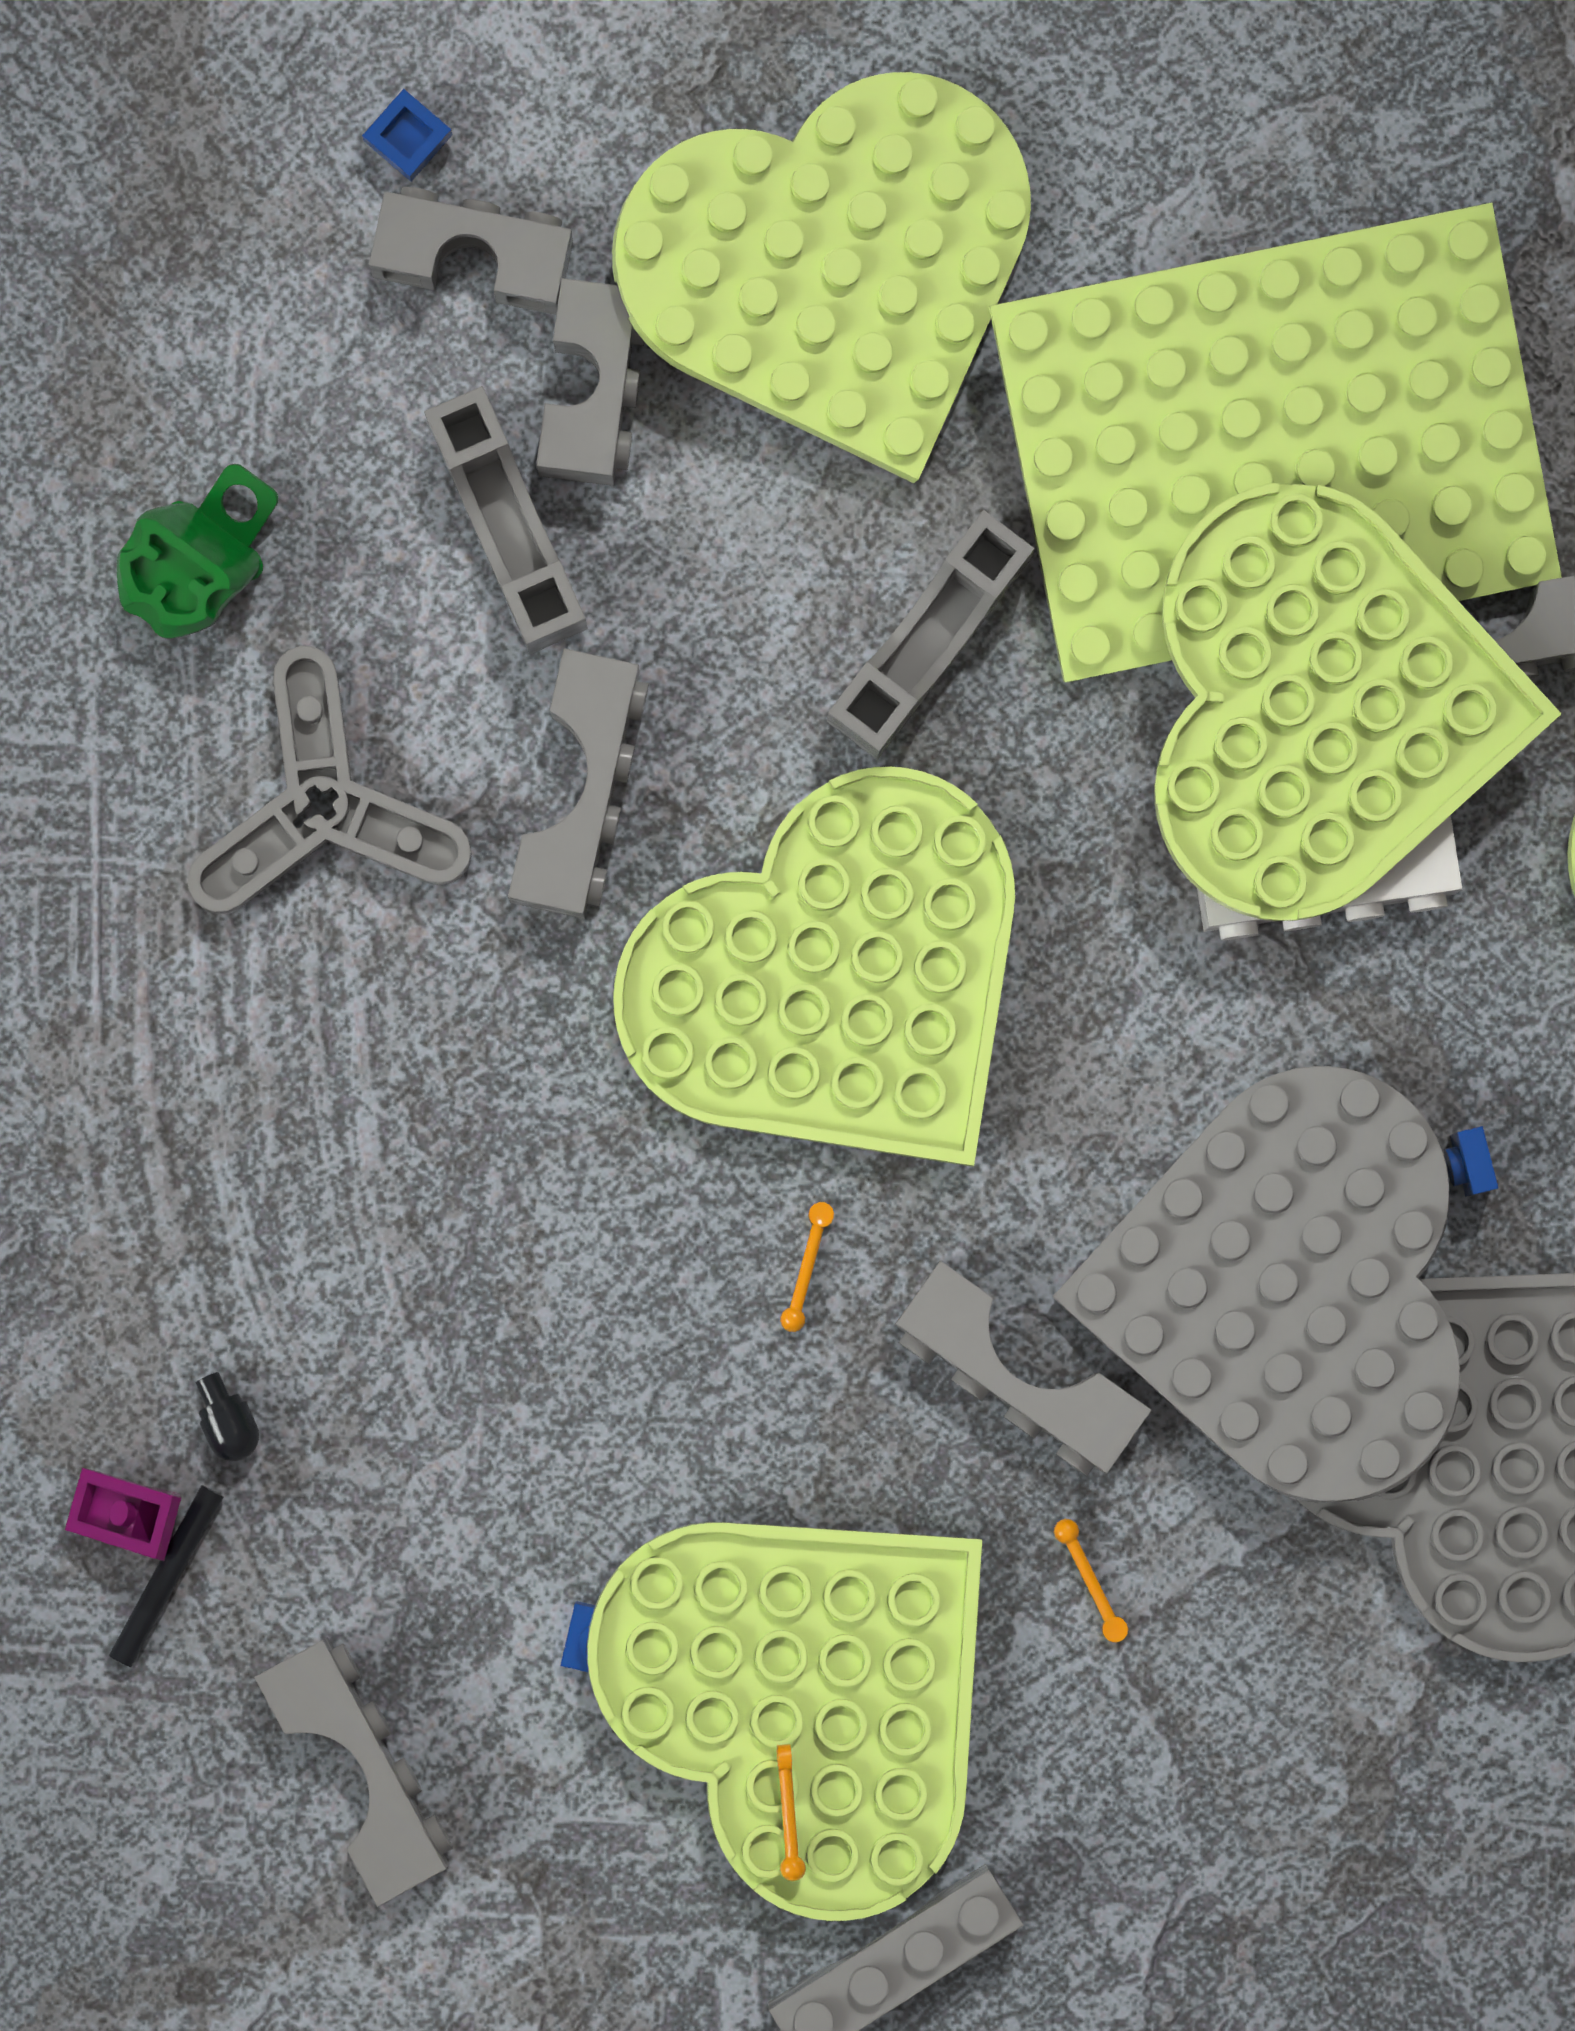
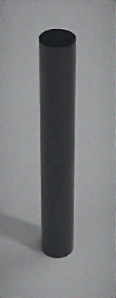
M204 1485L200 1486L168 1545L164 1561L160 1560L109 1654L111 1658L128 1667H132L224 1496Z

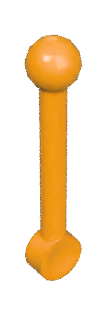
M825 1202L815 1203L809 1210L808 1218L812 1224L790 1308L785 1309L780 1317L782 1327L789 1332L800 1331L805 1324L806 1318L802 1309L824 1228L829 1226L834 1218L833 1208Z
M1071 1519L1060 1520L1054 1527L1055 1538L1062 1544H1066L1104 1620L1102 1624L1103 1635L1111 1642L1122 1641L1128 1634L1127 1623L1121 1617L1115 1616L1077 1539L1079 1536L1078 1525Z
M790 1744L777 1745L786 1856L781 1863L780 1871L782 1876L788 1881H797L804 1876L806 1866L802 1858L798 1856Z

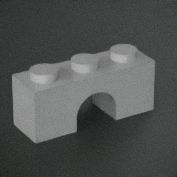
M402 187L400 194L384 191L369 261L373 278L435 291L439 269L445 258L458 249L467 247L477 248L491 255L498 264L494 286L496 303L553 315L557 314L561 278L566 279L573 247L572 230L561 227L562 220L560 218L540 212H526L524 219L500 215L501 208L499 206L475 199L463 200L462 207L437 202L439 196L436 193L416 187Z
M561 278L553 337L555 353L585 358L594 365L600 377L594 393L580 404L572 406L544 404L536 464L539 477L614 486L616 469L628 470L632 432L621 431L624 407L636 408L640 383V370L629 369L632 345L644 346L645 342L635 331L628 319L630 316L621 298L618 285Z

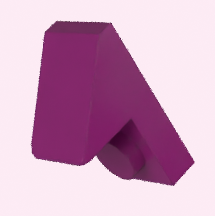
M82 1468L65 1530L164 1561L182 1497L176 1492L141 1485L100 1471Z

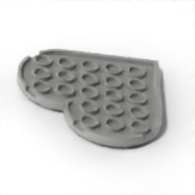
M1310 1066L1280 1072L1250 1086L1222 1110L1052 1296L1060 1306L1245 1472L1268 1488L1302 1501L1314 1503L1360 1501L1387 1492L1414 1475L1438 1449L1448 1432L1457 1407L1460 1390V1363L1454 1333L1441 1305L1431 1291L1419 1280L1439 1248L1448 1220L1449 1180L1444 1155L1436 1135L1420 1111L1393 1087L1362 1072L1332 1066Z
M1575 1273L1419 1279L1431 1291L1445 1312L1458 1348L1460 1390L1455 1414L1446 1436L1431 1458L1414 1475L1387 1492L1360 1501L1314 1503L1296 1500L1318 1518L1342 1530L1372 1537L1391 1538L1397 1572L1410 1600L1432 1627L1457 1645L1486 1657L1510 1662L1546 1661L1575 1652Z

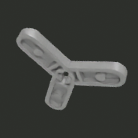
M298 646L288 650L279 658L274 668L273 676L287 789L199 855L192 863L187 877L188 889L194 901L206 911L215 914H228L238 910L327 842L430 884L445 885L461 878L469 868L472 857L470 841L463 830L448 820L352 781L339 678L335 665L325 652L313 646ZM318 788L323 794L334 790L339 797L332 804L336 812L333 818L326 821L322 815L318 814L304 821V825L297 828L294 826V822L305 814V811L312 805L311 800L307 796L311 790Z

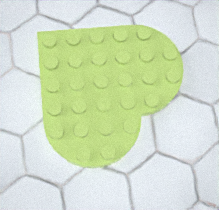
M892 72L870 76L845 86L822 102L806 119L792 141L763 131L749 129L718 130L685 140L656 159L633 186L618 216L612 246L614 281L618 284L621 298L630 316L628 319L635 331L658 356L670 365L903 479L915 483L920 478L990 322L989 306L998 304L1025 242L1031 211L1028 173L1023 156L1009 129L999 116L973 93L945 79L927 74Z
M1272 483L1251 488L1234 495L1206 514L1193 528L1180 547L1168 573L1163 598L1165 640L1178 674L1195 699L1186 707L1173 725L1160 753L1154 785L1157 821L1170 855L1187 879L1213 901L1242 915L1263 920L1296 921L1327 914L1355 900L1381 879L1561 715V712L1399 535L1363 502L1336 489L1322 485Z
M891 766L872 767L852 771L829 780L828 783L810 793L799 804L797 803L787 814L770 842L764 859L762 873L728 872L711 875L688 883L651 909L634 929L618 963L613 993L617 1032L624 1052L633 1069L644 1084L660 1100L674 1110L703 1123L973 1167L975 1164L1015 904V882L1012 864L1001 835H999L992 822L970 796L953 784L923 771Z
M705 1522L673 1529L643 1544L616 1569L602 1590L593 1611L587 1640L589 1678L602 1714L616 1735L647 1763L677 1777L707 1782L709 1816L721 1850L737 1874L756 1893L777 1907L796 1915L826 1921H848L877 1915L906 1901V1898L922 1887L934 1873L938 1872L950 1854L960 1831L966 1801L982 1539ZM790 1744L798 1856L802 1858L806 1866L804 1876L797 1881H788L782 1876L780 1871L781 1863L786 1856L777 1745Z

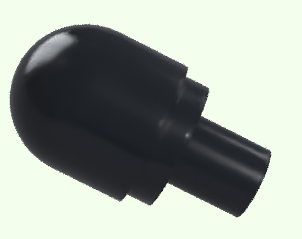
M219 1372L198 1380L196 1385L206 1405L204 1409L199 1411V1416L202 1420L200 1421V1426L212 1451L218 1457L227 1461H240L247 1458L254 1452L259 1441L258 1426L247 1402L242 1401L240 1394L229 1396Z

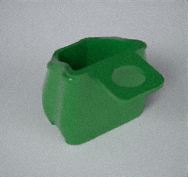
M231 464L223 470L199 508L188 502L176 501L170 505L153 508L141 514L136 521L129 540L119 551L117 557V584L123 609L129 614L141 617L150 624L156 634L165 639H174L194 634L215 624L228 603L251 580L257 579L263 571L261 556L250 546L278 504L277 492L242 465ZM233 485L246 486L256 496L257 511L248 521L234 520L225 511L223 498L227 489Z

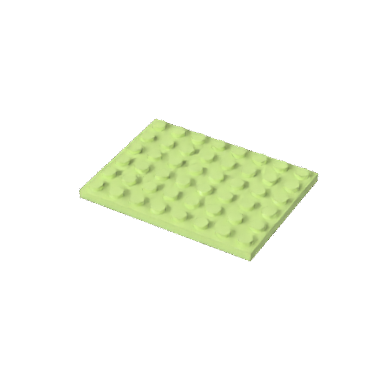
M1493 203L1456 209L989 306L1064 682L1171 661L1163 627V598L1168 573L1175 556L1184 540L1206 514L1232 496L1265 484L1322 485L1346 493L1363 502L1399 535L1458 601L1534 586L1540 581L1562 578Z

